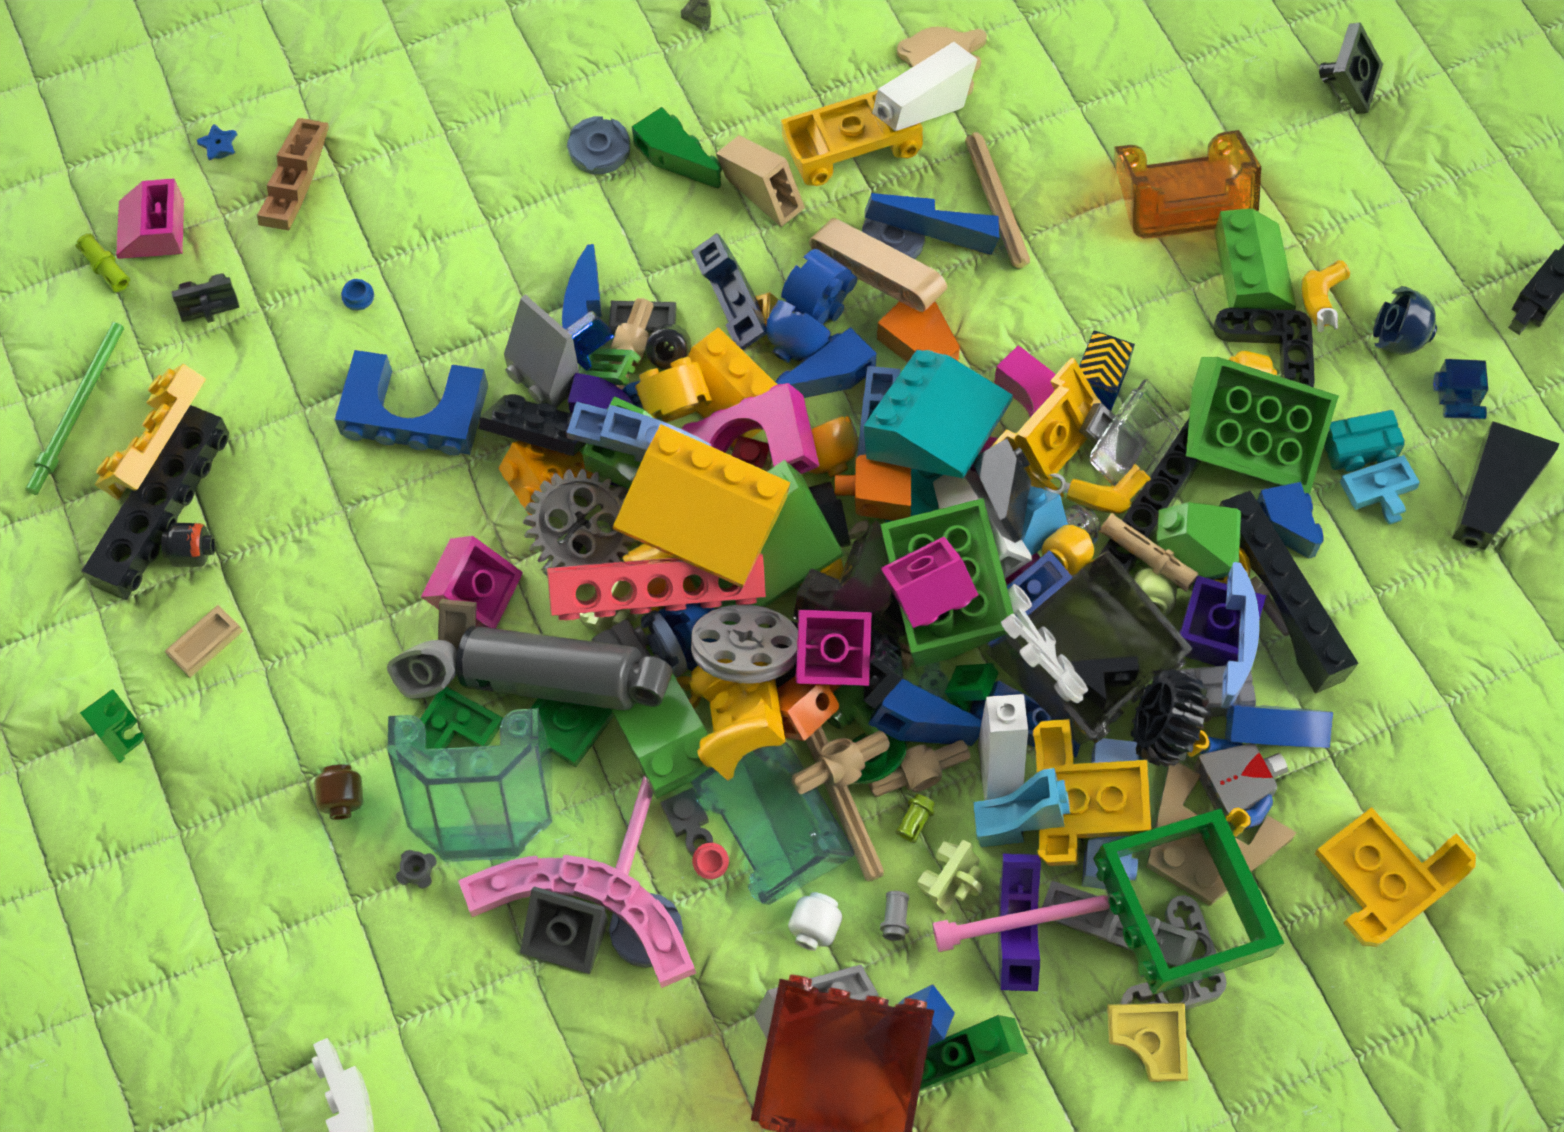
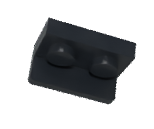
M875 629L871 632L869 686L863 685L864 701L874 709L903 679L900 644L887 633L882 635Z

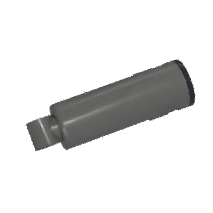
M471 626L465 631L458 647L456 659L457 677L459 683L464 688L616 710H630L636 703L649 707L659 706L663 701L673 673L668 663L656 657H642V654L636 647L481 626Z

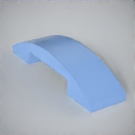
M1233 562L1228 574L1226 609L1240 610L1238 662L1228 661L1224 670L1221 708H1229L1239 695L1252 668L1259 640V611L1256 595L1247 572L1242 564L1238 562Z

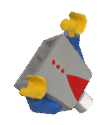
M1201 730L1199 733L1200 740L1195 741L1193 751L1187 752L1190 757L1198 753L1202 754L1198 756L1193 768L1196 773L1201 775L1199 780L1214 809H1222L1229 826L1231 824L1235 826L1236 829L1232 833L1234 837H1237L1243 830L1260 825L1273 806L1272 797L1277 790L1274 778L1288 772L1286 761L1280 753L1263 759L1255 744L1244 745L1240 742H1230L1227 739L1208 737Z

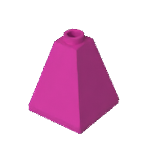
M799 610L796 683L869 686L871 613Z

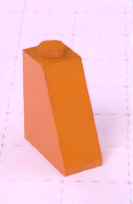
M899 301L878 322L877 340L907 363L916 350H930L934 353L948 355L957 361L959 360L960 346L936 301L924 312H919Z

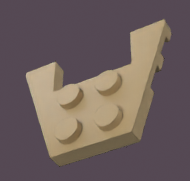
M1180 762L1175 766H1168L1155 828L1197 816L1196 813L1184 807L1183 804L1201 775ZM1267 815L1250 845L1237 838L1235 839L1252 872L1270 859L1283 846L1290 843L1297 832ZM1200 833L1150 848L1146 867L1205 904L1211 906L1227 893L1226 887Z

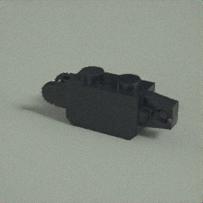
M1564 244L1559 250L1555 249L1520 292L1511 310L1517 314L1508 328L1518 335L1524 331L1530 322L1540 328L1563 300Z

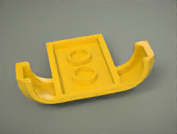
M1069 719L1041 721L1035 727L1033 737L1037 772L1055 768L1057 780L1065 781L1070 806V814H1063L1065 827L1039 830L1038 856L1048 866L1077 865V838L1132 836L1152 830L1147 760L1074 764Z
M1372 807L1320 846L1315 852V855L1363 908L1360 912L1353 913L1343 924L1362 946L1378 947L1455 887L1476 867V854L1457 833L1449 838L1433 855L1421 863Z

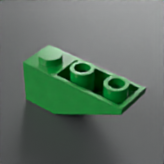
M660 107L632 126L634 146L652 165L717 189L721 187L722 168L720 163L714 156H708L704 152L699 140L694 135L689 136L675 115L672 114L670 116L663 107Z
M996 1015L947 1036L944 1040L901 1059V1063L911 1093H917L993 1069L1028 1053L1015 1018Z

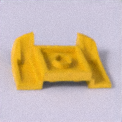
M1072 357L1051 379L1050 382L1055 391L1017 433L1006 429L992 445L994 446L1007 438L1014 450L1020 447L1030 463L1025 469L1031 479V486L1044 490V487L1054 491L1058 489L1050 482L1053 477L1048 475L1057 474L1087 440L1079 430L1092 405L1101 403L1077 361ZM1062 492L1059 493L1061 498L1064 497V494Z

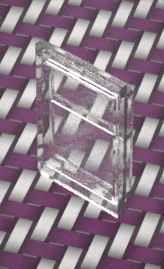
M1148 379L1143 380L1138 388L1132 390L1092 450L1089 462L1113 486L1129 472L1134 464L1139 466L1140 470H1143L1150 477L1186 421ZM1143 487L1130 499V506L1133 504V502L1135 501Z

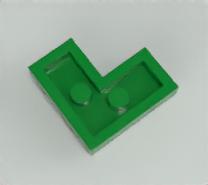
M446 686L436 694L404 741V744L408 749L436 764L455 735L486 751L502 727L504 720L503 717Z

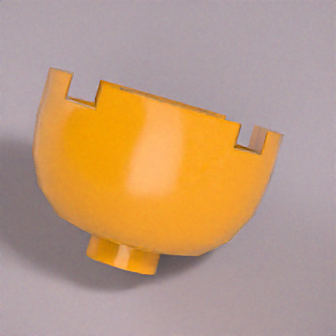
M842 416L811 429L819 467L807 472L813 474L828 472L831 478L848 470L846 463L854 458L858 449V435L850 416L846 418Z

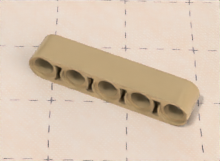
M830 219L809 240L812 250L819 249L850 269L852 274L857 276L859 280L919 312H924L947 290L946 281L934 269L839 219Z

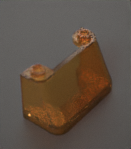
M1240 130L1227 131L1215 135L1209 142L1207 157L1147 165L1146 154L1137 145L1114 147V163L1130 226L1136 236L1142 239L1215 230L1220 211L1254 209L1259 212L1262 167Z

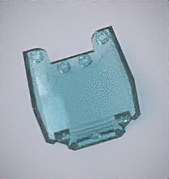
M538 708L518 709L509 712L501 722L500 746L426 749V729L419 718L413 715L388 716L387 752L407 827L416 837H419L442 861L517 858L525 850V846L541 830L544 831L552 823V753Z

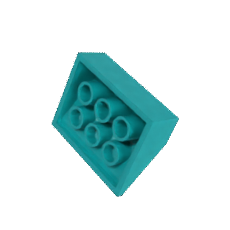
M916 350L863 425L866 459L963 479L1013 401V395L948 355L934 353L930 350Z

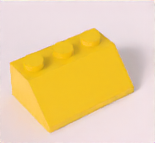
M719 327L694 345L687 355L692 363L696 362L699 364L713 401L708 406H706L705 401L697 404L699 410L696 412L703 419L710 417L715 411L726 410L740 404L745 398L756 397L769 391L771 387L778 385ZM762 429L751 430L740 436L752 438ZM737 438L731 444L733 448L736 444Z

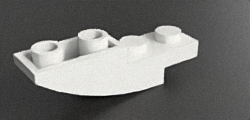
M328 1038L313 1044L317 1056L312 1058L314 1068L320 1079L326 1077L330 1087V1091L325 1092L327 1102L333 1114L340 1113L325 1120L329 1132H374L372 1109L362 1073L356 1066L347 1070L343 1069L335 1046Z

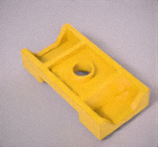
M185 364L178 366L174 370L167 369L163 376L158 375L148 388V391L152 394L146 403L154 409L148 414L142 424L146 428L140 438L136 436L126 450L122 452L116 451L111 458L107 456L102 461L96 471V474L100 475V477L96 481L95 486L117 500L120 499L126 488L134 491L138 490L206 379Z

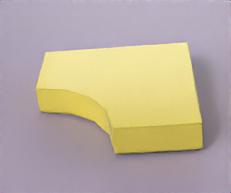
M1185 1003L1107 1005L1109 1043L1127 1047L1136 1053L1145 1065L1150 1082L1188 1081Z

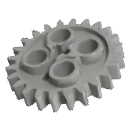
M568 469L564 474V480L557 473L551 478V484L544 480L540 485L542 492L535 490L531 496L534 502L528 503L525 508L532 515L526 516L523 520V524L532 527L525 533V538H535V542L529 548L530 551L540 549L542 552L537 561L540 563L549 559L551 561L549 568L620 562L618 557L622 558L629 552L625 546H631L635 540L613 529L615 520L625 500H619L617 497L622 488L619 487L611 491L609 489L611 483L609 478L600 483L598 482L599 474L595 472L588 479L584 469L580 470L577 478H574L572 471ZM578 495L585 498L588 507L578 506L573 496ZM597 505L602 507L600 512L596 513L585 526L580 527L563 544L558 543L557 540L568 533L575 523L583 520ZM554 516L559 518L563 523V528H554L549 523L548 517ZM597 521L608 523L611 532H602L597 526ZM572 542L582 543L586 548L587 554L577 553L572 547Z

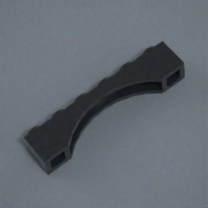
M1251 490L1221 501L1219 506L1236 508L1241 511L1239 547L1249 557L1251 569L1270 591L1273 600L1280 610L1294 647L1297 665L1315 694L1345 682L1359 663Z

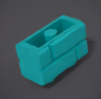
M1387 410L1331 422L1324 448L1328 453L1332 470L1344 468L1347 472H1353L1361 469L1368 463H1381L1399 457L1405 445V440L1401 429L1398 428V421L1394 411Z

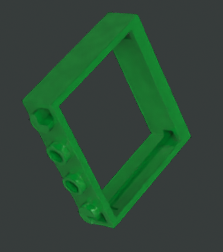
M1221 808L1103 844L1093 857L1098 869L1095 875L1100 881H1103L1106 887L1110 909L1114 915H1118L1124 928V941L1127 947L1134 951L1139 962L1138 970L1140 977L1145 976L1153 995L1271 957L1284 944ZM1200 833L1251 942L1169 969L1120 857Z

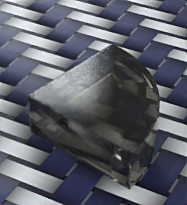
M690 0L681 10V18L705 31L709 29L712 17L709 0Z

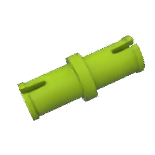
M87 233L82 235L76 241L78 244H75V246L90 262L92 271L95 274H100L114 292L126 289L131 279L116 264L115 256L111 252L105 251L93 234Z

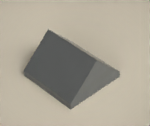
M534 886L531 890L520 953L590 974L609 922L605 908Z

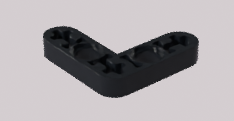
M1224 308L1219 311L1213 326L1214 333L1219 339L1227 342L1280 344L1281 377L1294 381L1296 373L1301 372L1299 383L1314 387L1312 322L1306 313L1298 310ZM1257 320H1264L1270 324L1271 330L1267 332L1258 331L1253 323ZM1225 321H1231V325L1234 326V328L1228 329L1227 324H1225ZM1244 321H1248L1246 330H1244ZM1291 323H1296L1300 329L1297 339H1293L1294 328L1290 326ZM1299 350L1305 355L1306 359L1302 362H1295L1289 358L1288 352Z

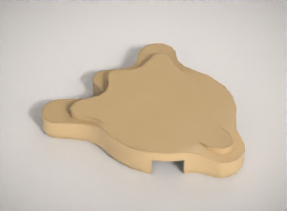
M929 27L921 30L911 38L900 41L897 46V55L909 67H914L953 42L971 54L986 44L987 34L982 29L958 32L947 27ZM973 55L977 58L974 72H976L981 66V59ZM973 79L971 80L967 96L973 92Z

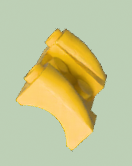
M876 90L782 119L781 128L782 138L806 185L821 186L827 183L833 176V163L888 146L897 158H911L915 156L923 145V127L921 123L898 131L893 130L872 113L878 91Z
M719 659V660H717V661L720 662V663H731V662H733L732 660H729V659ZM755 662V663H753V664L756 665V666H767V665H769V664L766 663V662ZM699 665L692 670V679L689 680L691 689L698 697H704L710 702L713 733L700 740V748L697 750L700 760L706 767L714 768L728 781L734 777V771L738 762L747 753L761 747L781 746L785 743L775 679L760 683H736L719 679L704 671Z

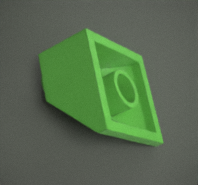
M1192 502L1161 509L1158 513V545L1165 551L1169 549L1174 552L1173 556L1186 566L1199 573L1198 576L1211 580L1226 577L1230 572L1233 562L1239 563L1241 511L1236 508Z

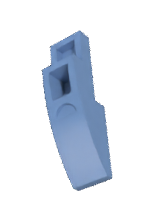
M576 402L567 430V438L631 454L635 456V461L638 462L642 461L660 424L711 446L710 443L680 428L613 405H609L607 410Z

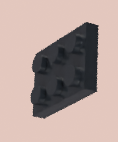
M516 394L504 395L482 414L479 420L478 429L571 456H574L586 444L567 438V430L573 412L567 413L557 410L554 405L548 403L536 404L525 401L524 397Z

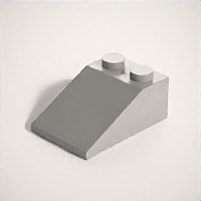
M525 294L520 299L505 348L504 357L507 365L505 370L516 384L522 383L528 388L529 394L538 404L548 403L557 408L569 397L575 373H579L573 337Z

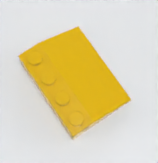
M660 424L645 452L615 520L613 529L743 588L787 499L791 482Z

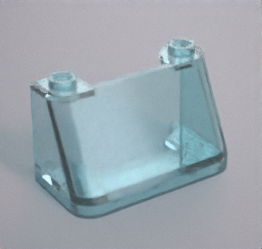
M786 741L781 746L761 747L747 753L738 762L734 771V777L728 781L711 767L691 782L697 792L695 798L698 804L705 811L711 810L722 815L752 866L754 872L749 875L750 884H748L751 895L758 902L768 905L839 867L854 856V850L817 788L804 794H799L793 787L792 776L805 768Z

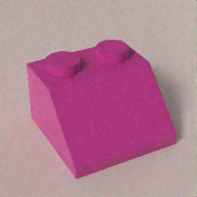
M474 536L450 538L421 598L438 610L441 599L477 602L476 626L496 628L523 572Z
M945 537L881 568L901 609L913 628L919 625H929L936 621L939 615L951 609H961L968 605L971 599L979 596L962 558Z

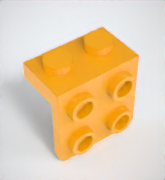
M516 441L511 444L498 469L514 491L520 504L526 508L528 503L534 502L531 498L534 491L542 492L540 485L544 480L551 484V478L555 473L564 480V474L568 469L572 471L574 478H577L580 470H585L583 455L580 451L571 456L522 441ZM585 470L586 478L590 479L593 473Z

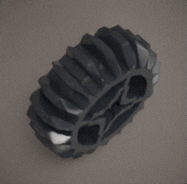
M1175 669L1163 670L1160 676L1156 675L1153 678L1152 684L1146 686L1145 694L1140 696L1141 701L1139 706L1135 708L1136 715L1132 720L1134 728L1131 731V736L1134 738L1133 742H1137V755L1149 763L1167 767L1169 765L1175 766L1179 761H1184L1187 752L1193 751V744L1195 741L1200 740L1199 733L1204 728V718L1208 715L1205 708L1209 703V699L1206 698L1207 688L1203 686V681L1188 672Z

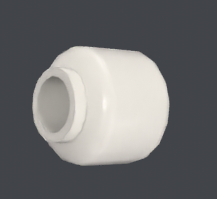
M812 892L810 896L800 898L788 923L790 932L797 937L795 943L811 951H815L817 946L826 947L831 945L842 921V913L837 908L838 902L818 892Z

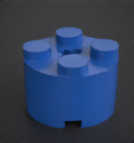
M814 249L803 257L808 261L802 268L796 265L792 269L782 289L781 297L787 303L796 307L793 312L796 311L803 315L807 313L821 324H824L829 319L836 321L841 316L845 307L842 303L847 294L855 287L858 278L847 267L819 249Z

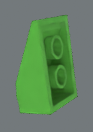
M673 673L663 701L659 706L649 707L636 703L630 710L611 709L656 799L715 770L712 767H706L698 756L697 750L700 748V740L707 736L708 733Z

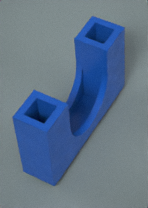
M354 350L334 419L341 435L356 441L362 438L376 440L380 444L389 446L396 443L408 445L416 450H426L427 448L441 450L448 455L471 454L488 389L484 369L451 365L445 391L439 404L425 415L415 418H403L391 414L383 407L392 374V368L387 355Z

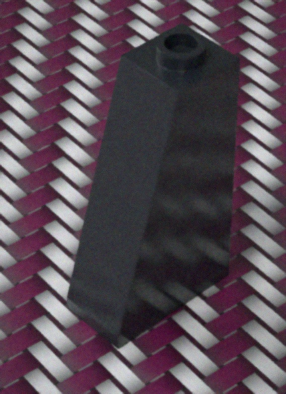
M1492 421L1483 438L1452 539L1461 541L1462 544L1470 548L1486 550L1558 450L1560 443Z

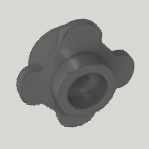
M413 850L405 851L401 855L400 871L396 874L397 881L401 885L408 883L417 884L422 889L429 887L432 883L430 877L432 868L437 864L435 856L431 853L423 854ZM415 866L420 867V870L418 872L413 871V868Z

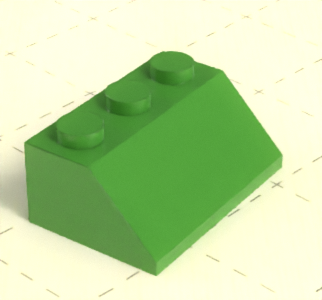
M1254 209L1220 211L1214 234L1229 308L1295 310L1296 302L1279 223Z

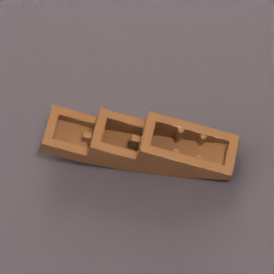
M303 118L297 119L276 155L278 166L267 184L268 196L257 214L258 225L290 230L314 176L329 129L328 123Z

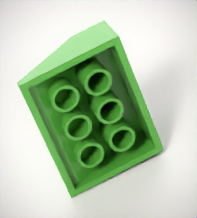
M1201 357L1191 392L1186 456L1281 486L1301 482L1304 493L1310 494L1339 395L1224 358Z
M785 460L767 471L791 483L787 499L760 552L763 554L766 597L757 598V603L748 605L766 607L844 556L801 473ZM692 574L697 584L700 586V576ZM722 578L718 580L720 588L726 589L733 586V583ZM735 600L722 601V606L714 607V609L738 604H736ZM725 621V622H723V624H726V625H736V624H737V623L734 622V621Z
M984 498L880 524L889 563L945 537L962 558L979 595L971 599L970 603L965 607L957 610L951 609L939 615L938 619L926 626L919 625L915 628L912 627L901 609L916 668L952 659L1008 634L1001 622L1014 613Z

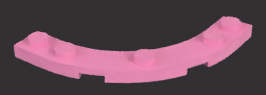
M563 855V858L539 859L538 856H528L492 866L458 880L472 917L506 903L530 897L534 886L558 894L592 901L616 914L635 932L648 954L661 988L696 974L681 934L661 902L641 887L637 880L605 863L570 855Z

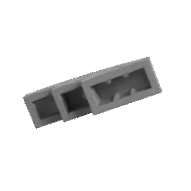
M1051 881L1042 908L1096 897V895ZM1110 908L1054 921L1130 950L1124 941V928L1118 915H1114ZM1145 914L1166 963L1173 967L1189 963L1199 936L1194 932L1162 922L1155 917Z

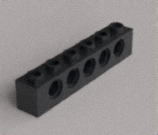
M192 405L188 407L138 490L131 491L81 570L92 586L124 600H127L131 592L140 586L142 574L149 563L153 562L159 554L163 532L168 531L173 523H177L178 516L184 506L191 503L195 494V488L200 480L209 474L218 451L223 450L228 442L229 431L222 417ZM199 444L196 448L189 449L191 446ZM183 471L180 475L172 477L176 472ZM165 499L161 504L154 505L158 500ZM148 527L144 532L137 533L139 529ZM130 555L127 560L119 562L122 557Z

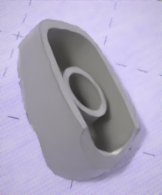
M445 640L425 641L390 660L387 664V671L397 689L404 696L413 699L435 695L443 690L457 675L456 659L458 650L452 643Z

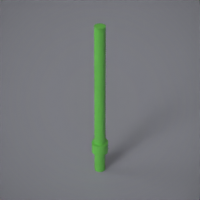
M112 322L45 452H40L34 463L36 469L25 488L29 493L38 495L48 474H53L59 463L57 457L124 330L121 324Z

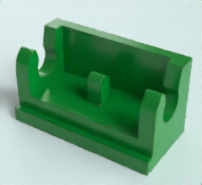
M111 689L80 712L119 763L125 760L124 756L141 744L144 739L142 732L135 734L132 739H124L125 731L131 729L138 720L114 689Z

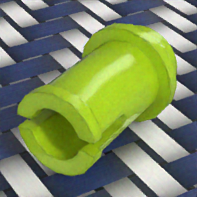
M916 794L914 798L908 800L909 808L895 831L901 838L912 843L917 842L918 836L928 817L933 816L935 813L933 810L935 803L921 794Z

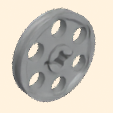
M755 605L725 606L708 612L696 622L692 630L691 652L695 662L704 671L719 679L736 683L770 681L787 673L797 662L798 630L787 617L769 608ZM725 621H734V622H736V623H738V624H736V625H726V624H723V622H725ZM760 624H769V625H772L773 627H771V628H762V627H759L758 625H760ZM712 638L716 639L717 641L708 643L702 641V639ZM776 644H784V645H787V646H789V647H788V648H784V649H780V648L774 647V645H776ZM719 659H729V660H732L733 662H731V663H720V662H718L717 660H719ZM755 662H766V663H768L769 665H767V666H756V665H754L753 663H755Z

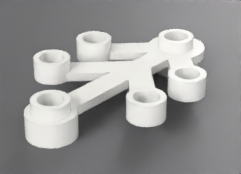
M1013 584L1007 590L1014 614H1010L1001 622L1003 628L1012 638L1016 639L1021 635L1028 642L1020 650L1022 657L1031 667L1040 664L1057 681L1054 687L1066 702L1072 700L1075 703H1079L1083 700V694L1088 691L1086 684L1063 654L1056 657V640L1054 636L1044 626L1039 630L1035 628L1026 614V611L1032 607V603L1025 592L1019 586Z

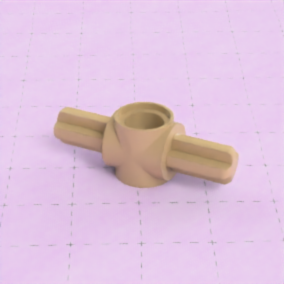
M637 298L635 300L627 323L618 325L610 349L635 351L641 359L639 363H632V366H637L641 363L649 333L645 329L654 305L644 298ZM612 362V364H621V363H622V362ZM616 385L621 390L625 387L624 385Z
M877 731L856 743L846 738L832 740L821 747V754L817 756V763L792 776L793 787L799 794H804L825 782L839 787L852 784L861 777V770L865 768V762L887 751L890 742L883 731Z
M959 740L935 751L931 747L927 748L926 745L912 747L907 750L903 762L893 773L884 779L869 783V788L875 797L903 786L908 790H912V792L926 790L941 780L943 770L970 759L968 746L963 740Z

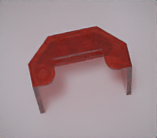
M790 975L789 980L779 979L751 1115V1122L754 1127L775 1132H912L934 1010L927 1009V1002L912 998H904L903 1004H895V1007L888 1006V999L866 995V999L863 1001L850 998L851 992L838 988H828V993L819 992L817 987L811 986L812 979L804 976Z

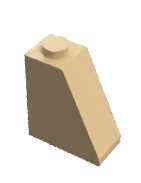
M740 135L716 153L726 179L779 226L782 227L805 209L786 158Z

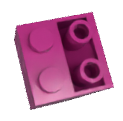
M175 178L141 181L119 201L116 251L118 259L183 254L184 198Z

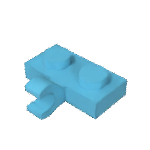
M1405 455L1343 475L1340 481L1355 510L1380 502L1383 516L1389 525L1402 521L1400 514L1406 511L1398 495L1416 490L1420 483Z

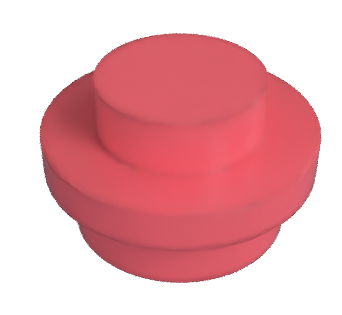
M709 842L700 845L695 850L692 864L696 873L701 877L716 879L726 872L729 865V857L721 845Z

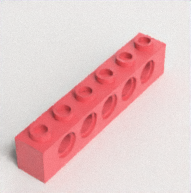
M762 553L759 554L743 588L735 584L730 588H720L718 584L719 577L675 557L547 568L550 612L552 616L558 615L559 620L579 619L580 613L594 612L595 617H610L616 615L615 610L630 609L631 614H645L651 612V607L665 606L666 611H679L687 609L686 604L700 603L702 608H714L722 606V601L735 600L738 605L757 603V598L766 597ZM692 574L700 576L701 583L698 589L692 592L683 589V581L687 576ZM653 578H663L666 582L663 592L657 595L650 594L647 591L648 583ZM627 581L630 583V591L625 597L618 598L612 595L611 590L616 582ZM582 584H591L595 587L594 596L587 601L579 600L576 597V590Z

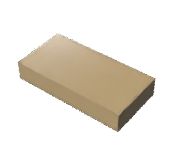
M217 605L166 649L165 653L191 678L239 636L243 630Z

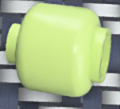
M1148 567L1137 572L1132 579L1131 606L1145 618L1159 619L1173 611L1176 605L1177 585L1162 574H1155L1152 572L1153 568Z

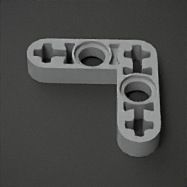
M1185 895L1173 898L1165 910L1166 923L1185 929L1183 919L1181 917L1175 918L1174 914L1178 906H1181L1183 911L1190 910L1191 914L1187 918L1189 929L1199 936L1198 940L1205 946V955L1200 958L1191 957L1190 962L1217 954L1197 902ZM1224 972L1207 977L1209 980H1216L1217 982L1213 992H1210L1207 987H1200L1199 984L1203 979L1179 986L1183 992V1000L1179 1003H1185V1010L1219 999L1227 984ZM1145 982L1127 989L1121 998L1120 1004H1130L1133 996H1137L1139 1001L1150 999L1153 994L1148 983ZM1163 992L1155 994L1157 1003H1169L1165 1000Z

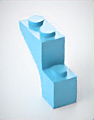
M1055 768L1037 772L1009 795L973 802L976 834L981 847L1023 843V831L1065 827L1063 814H1070L1065 781L1057 780Z

